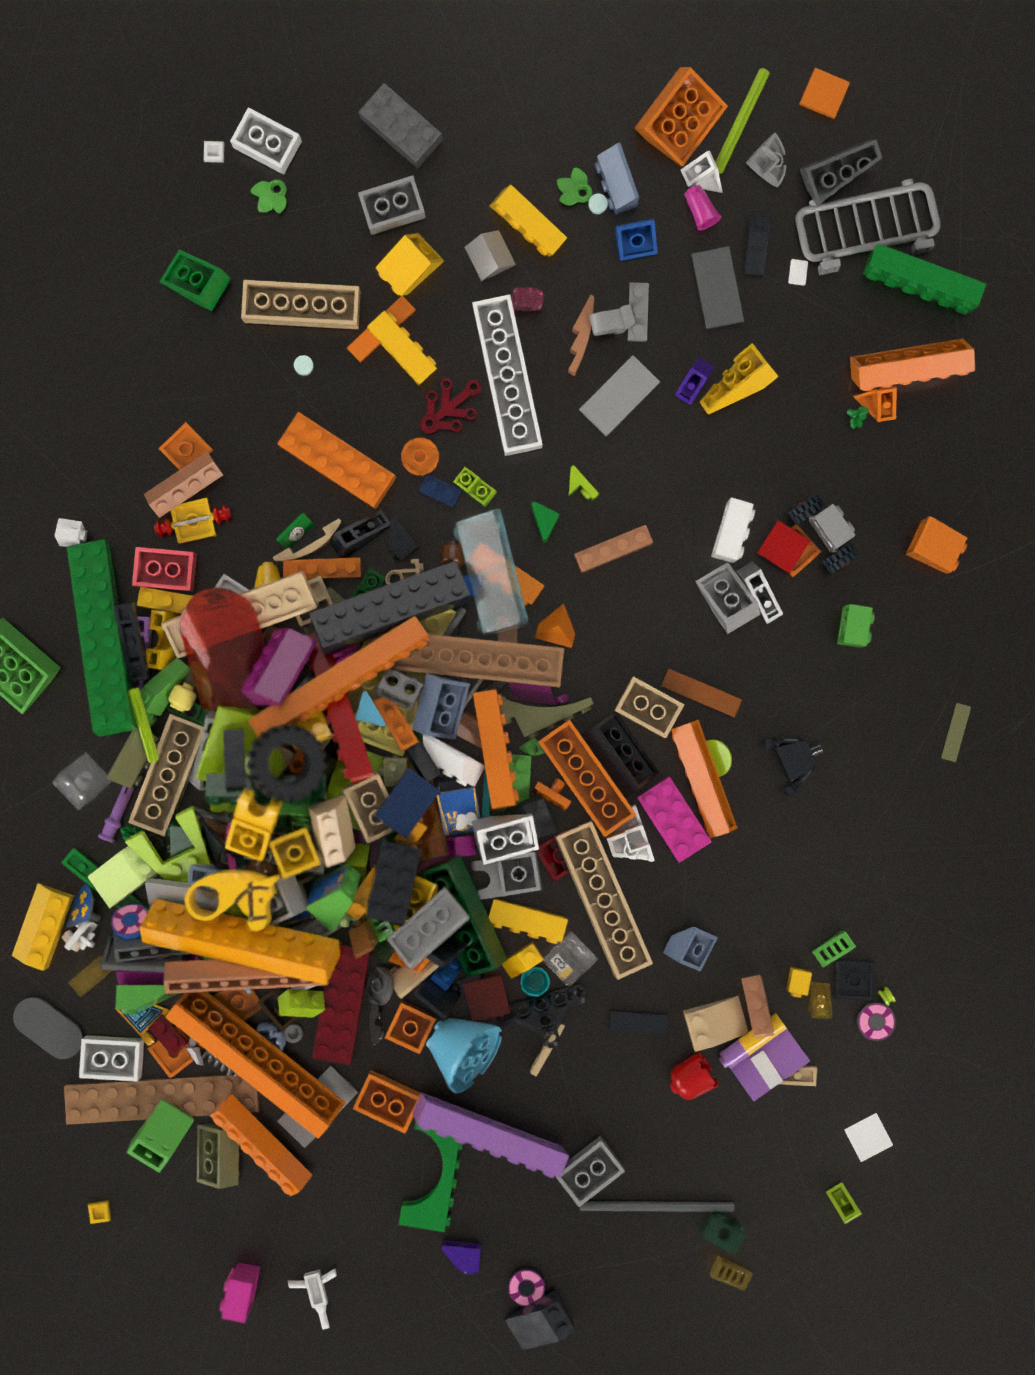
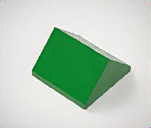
M532 502L533 515L542 542L545 543L559 519V514L537 502Z

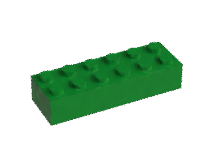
M878 243L870 252L863 274L867 275L866 277L870 280H880L885 282L886 286L902 288L903 292L918 294L920 298L926 301H937L940 306L946 308L949 306L953 307L961 314H970L979 306L986 287V283Z

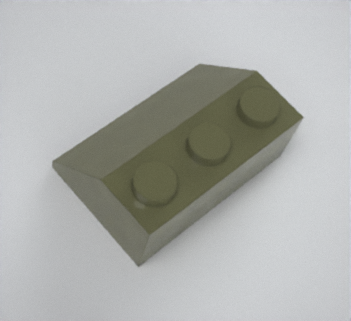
M138 727L131 732L107 776V779L130 789L141 784L144 778L141 775L145 769H149L151 764L148 762ZM152 732L157 749L161 737Z
M197 1124V1182L218 1189L238 1185L239 1144L235 1140L230 1139L227 1132L216 1124Z

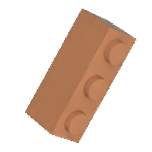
M761 975L742 978L754 1037L759 1039L774 1036L775 1033Z

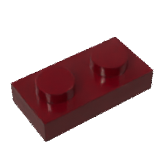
M163 1014L148 1027L172 1056H176L189 1043L176 1027L167 1021Z

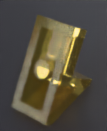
M810 983L808 1010L811 1011L812 1018H832L830 983Z

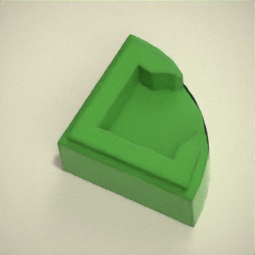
M535 737L519 747L521 751L528 755L536 756L545 753Z

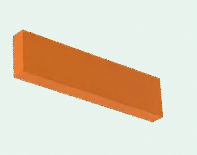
M401 296L385 312L387 314L390 312L397 321L395 323L399 327L416 310ZM366 329L347 349L361 363L380 343Z

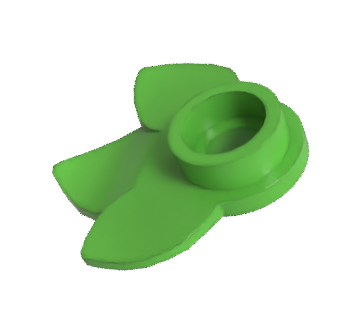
M578 168L573 169L571 178H560L557 180V186L563 193L559 201L565 205H574L577 202L585 203L592 196V189L587 184V176ZM585 191L586 195L580 196L579 192Z
M278 179L272 180L270 183L261 181L252 187L251 193L260 197L258 200L259 212H269L274 208L280 214L285 209L287 188L283 181ZM276 187L281 188L280 192L278 193L274 192V189Z

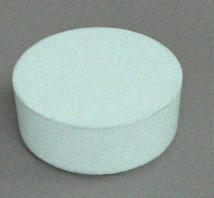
M602 194L592 195L588 203L590 211L594 214H602L608 205L607 198Z
M302 355L295 359L294 368L298 374L305 376L313 371L314 365L308 356Z

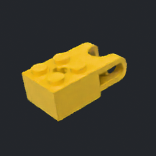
M244 788L238 800L225 848L262 862L270 847L269 842L272 840L282 801L272 799L269 805H260L254 800V791Z

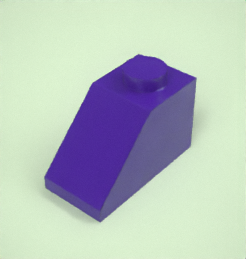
M698 357L675 396L691 405L713 371L714 366Z
M443 1240V1252L459 1271L469 1275L479 1272L481 1244Z

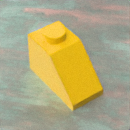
M532 941L508 957V960L502 966L512 979L543 961V956Z

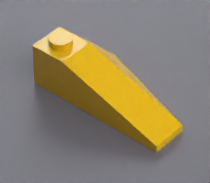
M753 343L733 360L735 363L729 371L725 370L722 373L724 377L720 382L714 384L701 399L700 404L708 415L764 389L779 377Z

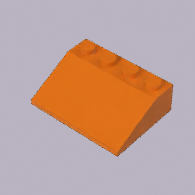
M680 67L634 129L650 144L683 167L728 105L691 67Z

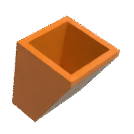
M929 516L921 520L905 555L948 574L955 571L958 567L959 561L957 559L960 553L963 554L967 547V543H965L967 537Z

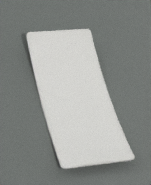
M764 1051L751 1058V1061L770 1089L783 1081Z

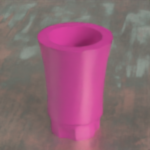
M701 185L693 186L684 193L698 230L707 229L721 219L722 216L715 209Z

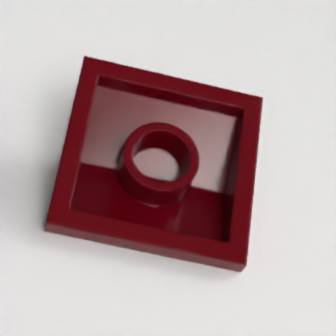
M555 836L541 843L539 849L535 850L553 882L570 872Z

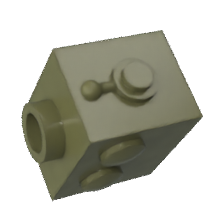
M398 755L382 758V766H379V776L383 778L384 786L395 787L407 770V758Z

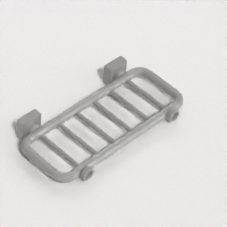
M907 179L902 181V186L829 201L818 206L814 200L809 201V206L801 208L795 217L804 257L812 262L822 261L818 266L819 275L837 272L841 267L840 259L833 260V258L873 250L877 243L889 247L915 241L911 247L912 255L930 252L935 244L933 238H927L935 236L940 229V218L932 188L926 183H914L913 179ZM922 190L926 194L933 227L930 230L922 232L912 192ZM908 193L917 233L902 236L893 196ZM889 197L899 237L884 240L875 199ZM871 201L880 241L865 244L856 204ZM852 205L861 245L846 248L837 208ZM834 209L843 249L828 252L819 212ZM815 213L824 253L813 254L810 252L803 223V217L806 214Z

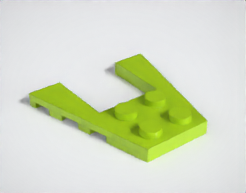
M194 806L176 814L175 817L193 844V848L163 862L144 831L127 838L125 841L164 880L188 883L191 864L213 865L206 849V842L203 839Z

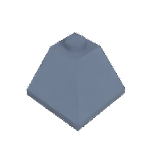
M691 927L672 935L663 953L681 964L701 971L718 937L699 928Z

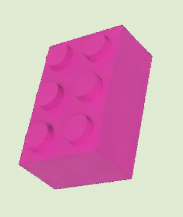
M237 1263L236 1267L231 1269L223 1290L227 1293H225L220 1305V1311H223V1319L245 1323L254 1302L260 1271L259 1266Z

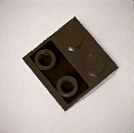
M291 987L272 988L257 1001L281 1032L299 1018L279 1015L278 997L286 990L291 989Z

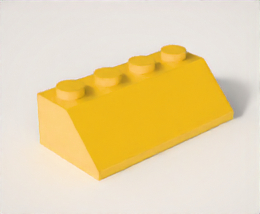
M38 883L12 956L33 968L42 971L48 969L74 895Z

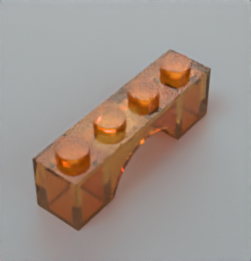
M432 779L428 783L434 786V782ZM436 796L422 816L423 824L427 826V829L416 842V844L421 846L419 861L449 855Z

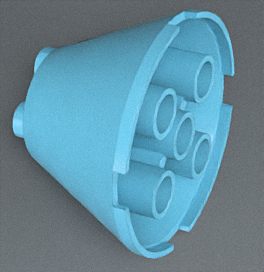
M448 1018L444 1022L440 1020L435 1025V1032L427 1041L426 1046L430 1049L450 1090L454 1093H461L470 1088L475 1083L472 1080L479 1073L483 1075L491 1064L501 1043L502 1037L499 1035L501 1029L493 1024Z

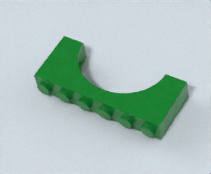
M415 1121L414 1129L428 1134L439 1147L443 1160V1171L436 1187L429 1194L418 1200L402 1202L399 1225L445 1232V1226L449 1227L451 1215L448 1214V1208L453 1207L454 1201L451 1189L456 1188L457 1182L454 1171L459 1169L460 1164L457 1152L462 1150L463 1144L456 1142L454 1137L449 1135L446 1138L436 1134V1130L429 1129L427 1131L421 1129Z

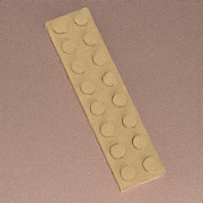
M301 571L172 618L161 625L178 659L318 608V603L304 572Z

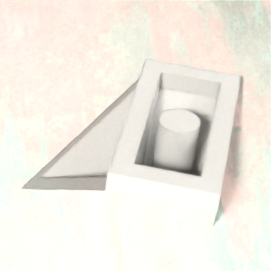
M710 151L705 152L681 169L688 187L701 185L702 189L723 193L718 168Z

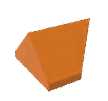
M896 386L875 389L853 396L862 406L869 409L868 412L877 422L896 419Z
M564 603L538 624L535 638L572 648L575 631Z

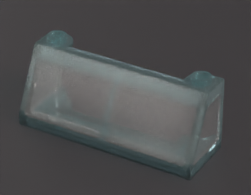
M494 509L456 522L457 528H453L455 539H460L479 616V620L476 621L478 632H482L483 636L527 626V613L501 509Z

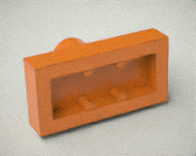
M555 778L550 788L538 782L532 790L537 795L541 793L543 799L563 811L571 803L570 800L560 795L565 783L558 778Z

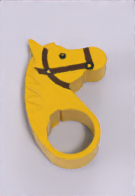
M237 869L217 871L203 877L187 890L185 905L193 917L207 921L215 918L234 903H237L243 913L248 915V926L254 931H259L265 928L271 921L270 901L274 894L277 893L274 884L280 878V875L266 877L254 871ZM199 886H209L218 891L220 896H218L219 906L216 912L203 911L197 905L195 893Z

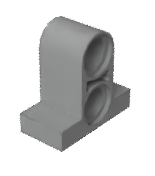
M630 304L624 305L620 309L598 312L589 316L594 336L614 332L615 334H620L635 323Z

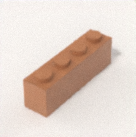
M207 451L144 493V496L150 507L160 518L223 476V474Z
M644 525L575 553L574 557L580 572L583 573L652 545L653 541L647 526Z

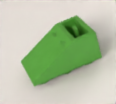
M162 1099L130 1141L127 1153L160 1173L195 1119Z

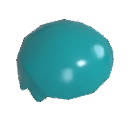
M532 967L522 973L520 985L526 994L540 996L548 990L550 978L543 968Z

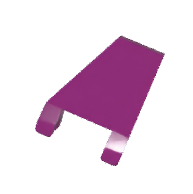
M508 682L514 700L559 705L569 701L567 694L554 698L550 686Z

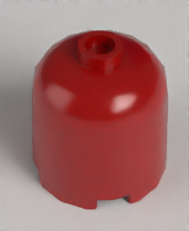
M701 1052L681 1062L671 1071L672 1083L670 1087L673 1093H678L686 1100L695 1099L719 1086L717 1078H712L710 1074L712 1068L705 1056L701 1055Z

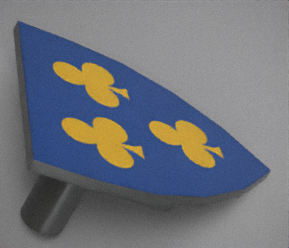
M86 883L73 902L66 928L90 920L95 922L101 920V915L92 912L95 898H93L91 887Z

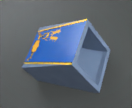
M449 776L435 778L436 789L440 791L437 795L445 836H456L463 832H474L473 827L469 824L461 830L456 829L457 816L459 814L466 815L468 812H473L476 814L477 819H481L476 788L468 783L466 786L458 783L455 776L453 778Z

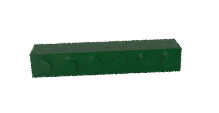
M206 774L205 797L207 803L211 805L230 803L237 806L244 788L226 789L225 774ZM245 774L246 789L254 791V800L260 805L262 803H271L273 798L266 796L257 789L254 781L250 779L248 774ZM280 775L277 779L288 782L295 780L300 775ZM326 775L323 780L319 781V787L316 790H312L309 796L302 797L296 801H282V804H290L291 806L309 804L312 806L326 801Z

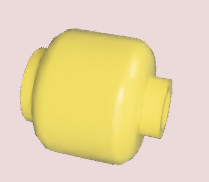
M186 683L175 685L168 697V701L171 703L170 706L182 713L184 710L189 711L197 698V694L193 692L194 687Z

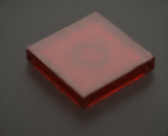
M501 975L463 984L472 1021L477 1022L510 1013Z

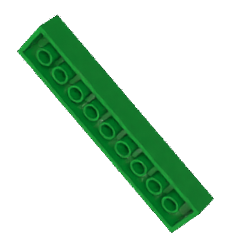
M103 539L67 546L93 732L100 737L136 730V718L128 691L131 689V683L128 678L113 607L118 605L119 602L110 545Z

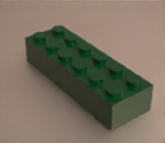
M461 855L433 863L419 872L421 878L438 885L437 894L446 887L470 916L465 923L450 935L466 945L465 951L458 956L466 977L495 970L507 961L505 952Z

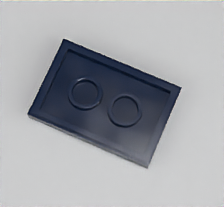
M407 768L374 816L404 839H407L440 791L413 770Z

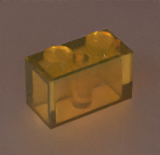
M103 955L95 959L68 982L80 997L88 993L114 971L101 969Z

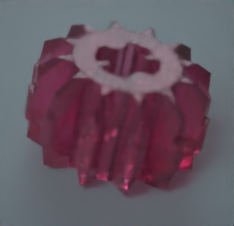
M519 287L513 290L511 301L514 309L530 312L542 309L544 297L543 292L537 288Z

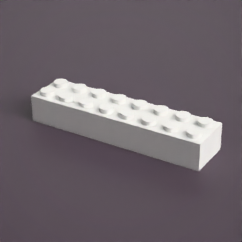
M509 294L472 302L504 454L508 456L541 449L543 445L511 296Z

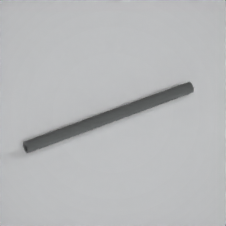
M587 1201L580 1206V1211L734 1212V1202Z

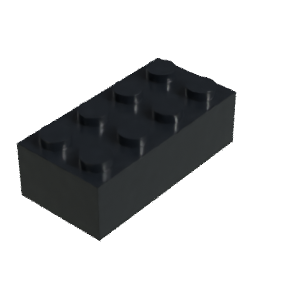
M387 837L381 838L365 909L367 918L405 924L421 854L420 844Z

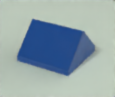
M654 219L616 226L615 237L620 261L658 254Z

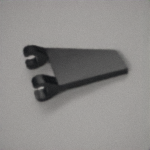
M202 817L198 818L201 826L200 830L206 842L207 852L213 864L217 865L216 869L230 870L227 864L220 862V858L226 862L228 861L226 854H230L233 858L235 852L226 849V845L223 844Z

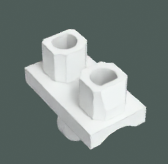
M90 920L76 925L78 929L75 933L71 930L66 931L62 936L66 943L64 947L67 950L71 949L76 952L79 949L84 950L86 946L92 948L95 945L92 940L95 936L93 931L98 924Z

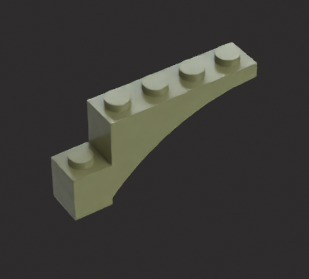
M503 696V705H500L501 713H505L506 724H503V726L511 723V718L515 717L523 736H528L531 739L539 735V730L543 728L550 730L556 727L557 721L563 719L566 722L574 718L573 714L578 711L583 714L591 710L590 706L594 703L591 697L565 706L535 707L509 701Z

